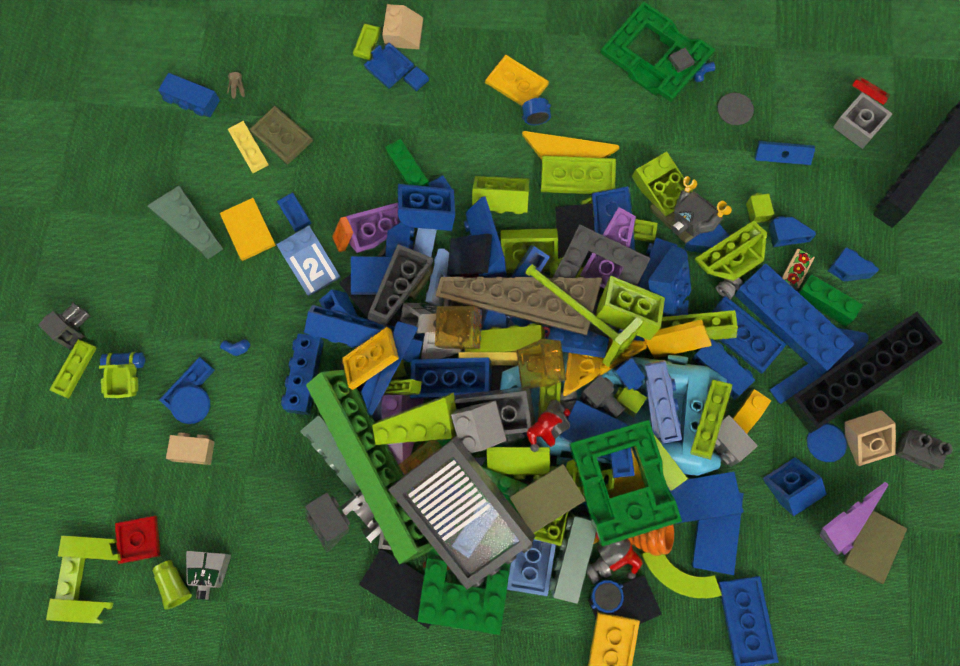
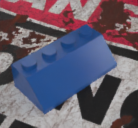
M484 196L465 213L466 221H463L466 232H470L469 236L480 234L492 235L488 273L478 274L479 277L507 278L504 254L486 196Z
M490 358L411 360V379L422 383L420 394L410 395V398H441L453 392L454 395L491 391L492 363Z

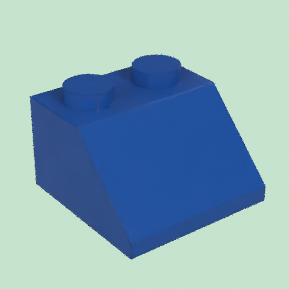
M796 457L763 478L780 505L793 516L827 495L822 478Z

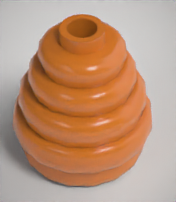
M672 524L628 539L636 548L642 549L651 555L669 554L674 542V526Z

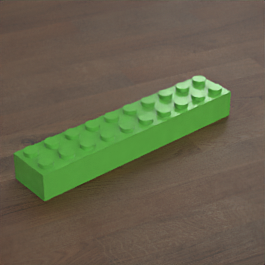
M345 370L320 372L306 386L338 449L341 451L347 466L352 472L355 482L364 495L365 501L368 503L375 520L378 522L385 539L388 541L399 564L426 554L434 547L388 490L404 475L388 445L375 444L372 427L375 421L372 416L368 415L366 405L357 388L352 390L348 387ZM409 489L407 491V494H410L412 490Z

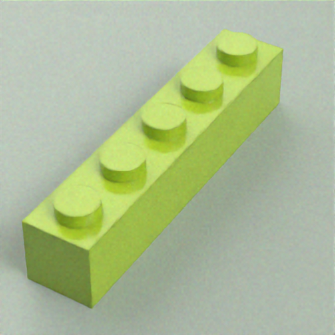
M413 379L390 381L384 395L420 394L422 382Z

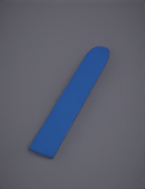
M863 332L849 336L848 338L855 345L824 374L864 348L869 336ZM807 364L769 391L780 405L820 378L821 375L810 364Z

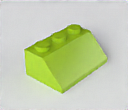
M475 176L472 189V206L481 197L486 196L490 211H495L496 213H528L529 179Z
M557 229L501 230V247L505 258L506 273H513L531 245L550 256L542 269L544 272H550L549 263L558 259Z
M610 276L598 303L596 316L603 322L625 330L638 317L643 321V324L637 336L651 340L661 328L665 297Z
M530 447L487 448L488 469L497 473L513 476L515 480H525L526 476H534V480H537L550 472V447H539L537 452H532Z

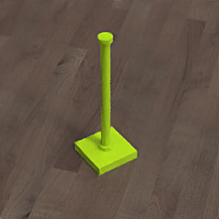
M533 264L525 272V274L534 277L613 339V343L602 362L607 367L631 345L643 324V321L637 317L622 333H617L536 270V266Z

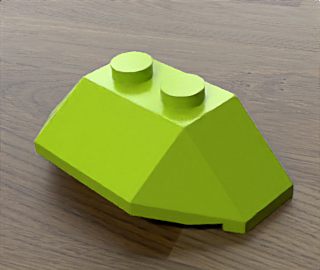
M752 221L696 257L695 261L707 274L735 281L764 261L767 232L755 221Z

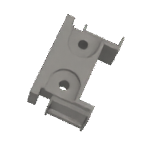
M361 491L357 495L354 493V496L344 505H339V508L345 515L353 510L367 525V528L362 532L370 543L382 532L378 522L373 520L374 515Z

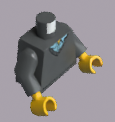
M687 176L683 180V184L686 186L685 190L682 189L674 209L676 223L672 226V230L676 235L686 231L692 236L712 232L722 221L723 215H729L732 209L725 201H720L716 208L695 191L691 193L690 190L697 187V181L693 179L689 185L691 178Z

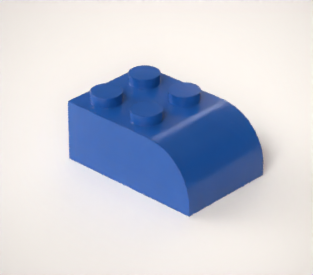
M398 184L399 220L413 228L452 231L455 218L454 189Z
M675 246L670 248L648 280L650 292L665 297L663 313L675 315L691 292L688 254L684 249Z

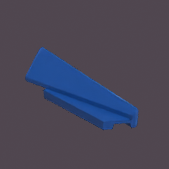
M397 321L393 338L399 359L368 379L361 390L369 416L374 414L418 327Z

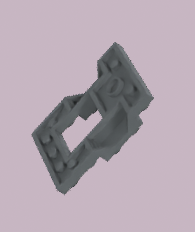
M579 225L553 278H576L590 251L624 267L618 279L637 286L651 258ZM598 298L593 312L595 316L597 312L598 303L600 301V299ZM590 323L589 331L610 338L594 324ZM607 324L609 327H611V328L615 331V329H616L615 326H612V325H610V324Z

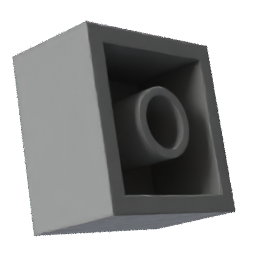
M862 92L842 114L833 128L863 149L887 122L892 113Z
M728 415L722 421L714 450L719 454L724 465L732 467L750 454L757 447V444Z

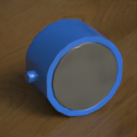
M533 98L526 101L522 105L523 120L528 125H540L549 121L551 118V104L545 98Z
M610 580L598 582L591 592V601L593 603L591 607L605 613L617 611L622 606L624 600L623 590L621 589L623 585H618Z

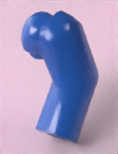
M714 62L706 63L694 76L695 82L703 81L705 73L715 71Z
M245 339L235 344L224 340L220 348L233 356H238L248 350L250 343Z

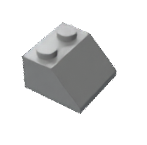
M496 400L457 409L451 414L457 437L470 453L485 450L507 440Z

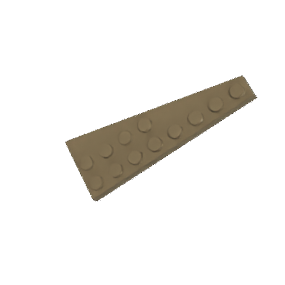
M441 277L435 295L439 298L586 336L591 323L534 277ZM548 278L591 313L594 312L602 278Z

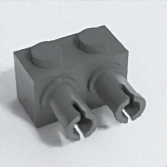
M73 302L62 314H57L54 311L47 314L38 325L52 340L71 350L78 339L81 340L85 337L78 327L90 318L91 315Z
M601 375L583 391L580 397L584 404L597 410L602 408L609 416L616 419L626 409L613 397L615 390L613 383Z
M909 430L901 433L895 456L935 471L943 468L946 455L951 454L953 448L950 443L946 444V442H942L940 439L932 438L930 435L926 436V434L917 430Z

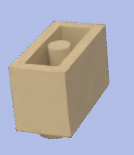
M178 433L177 436L170 435L166 459L172 462L211 465L214 441L210 440L207 435H197V438L190 437V434Z

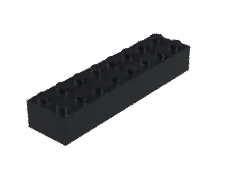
M960 100L938 125L937 130L927 139V143L917 152L916 157L906 166V170L896 179L895 184L889 188L884 198L875 206L878 210L874 213V216L891 228L908 214L960 146Z
M917 311L787 399L786 402L806 429L812 433L943 342Z

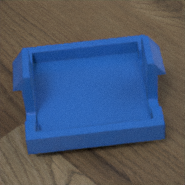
M390 42L383 50L381 45H378L371 51L373 59L364 64V67L388 89L414 67V64Z

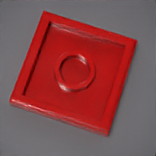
M861 76L852 84L853 87L883 105L890 97V94Z
M157 516L115 523L117 554L121 556L118 564L160 557Z

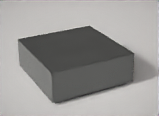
M686 48L669 56L670 62L678 73L694 65L695 62Z

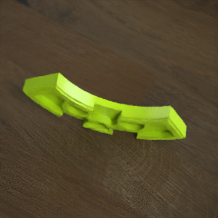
M650 553L641 554L653 576L670 590L693 598H715L722 596L715 575L708 577L691 576L674 567L665 554L660 556H654Z

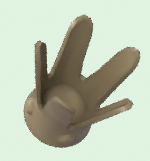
M238 72L230 73L228 75L229 85L227 94L231 85V96L235 99L236 87L238 86L242 97H245L242 75Z

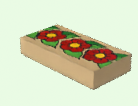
M797 249L782 278L795 290H798L815 257Z

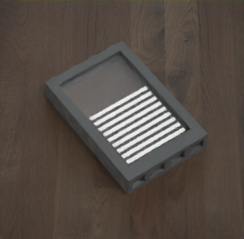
M457 436L388 489L466 589L472 586H479L485 580L484 577L489 574L493 576L501 569V565L504 563L510 564L517 558L516 555L521 551L525 553L533 547L534 533Z

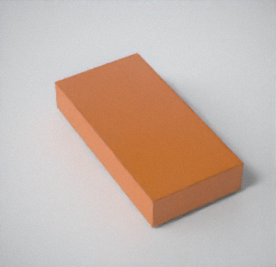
M347 217L340 218L332 236L339 252L346 250L354 233Z

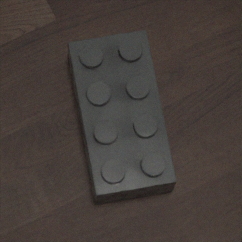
M530 386L454 395L456 409L496 400L505 435L527 432L536 423Z

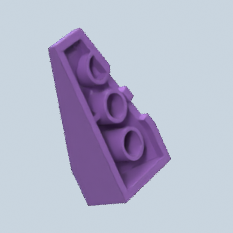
M398 203L345 216L354 232L349 244L358 253L375 248L385 241L388 230L401 222L398 217Z
M618 207L603 236L630 248L636 216ZM592 253L580 275L584 278H602L600 287L605 289L609 277L619 278L624 267Z
M383 395L382 419L424 404V399H411L410 396ZM415 442L387 444L403 475L408 466Z
M886 482L864 497L862 503L860 501L856 502L847 511V514L842 512L822 528L820 537L836 555L841 552L845 555L854 548L852 543L887 489L888 484Z

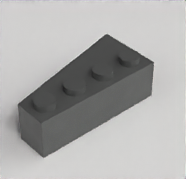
M398 244L370 308L368 319L386 326L429 270L434 258Z

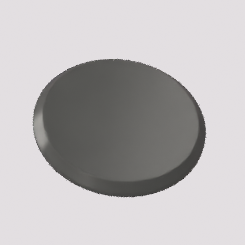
M729 93L719 101L718 113L726 123L742 125L752 118L754 107L747 96L740 93Z

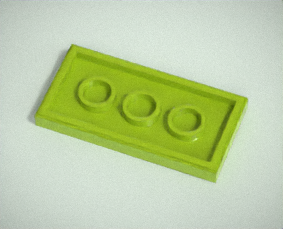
M542 156L541 192L592 194L615 189L616 159Z

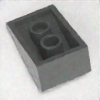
M328 493L305 506L306 520L326 552L330 551L349 532L348 525H350L345 514L341 515L338 511L339 504L334 496L330 497Z

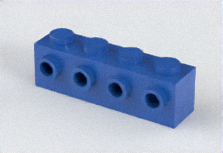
M298 334L297 339L293 341L294 355L289 361L290 375L285 380L286 395H283L281 400V406L288 413L310 415L313 398L306 384L318 375L324 344L321 337L315 338L306 334Z

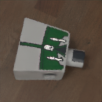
M403 303L400 321L418 327L417 333L438 332L441 329L446 312L432 304Z
M187 551V585L198 586L196 599L209 600L210 587L221 588L231 555Z

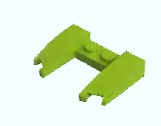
M61 536L58 556L62 557L55 599H50L46 620L103 623V620L98 619L104 607L111 609L113 603L78 600L85 558L120 561V554L113 555L110 545L117 542L116 539Z

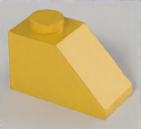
M754 389L747 395L733 416V420L747 434L762 416L771 400Z

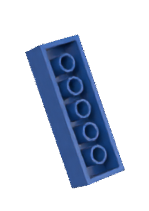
M764 264L735 294L746 307L821 376L855 345L767 264Z

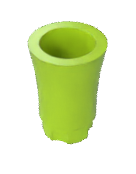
M171 560L160 563L153 568L154 579L159 588L165 610L179 606L192 597Z

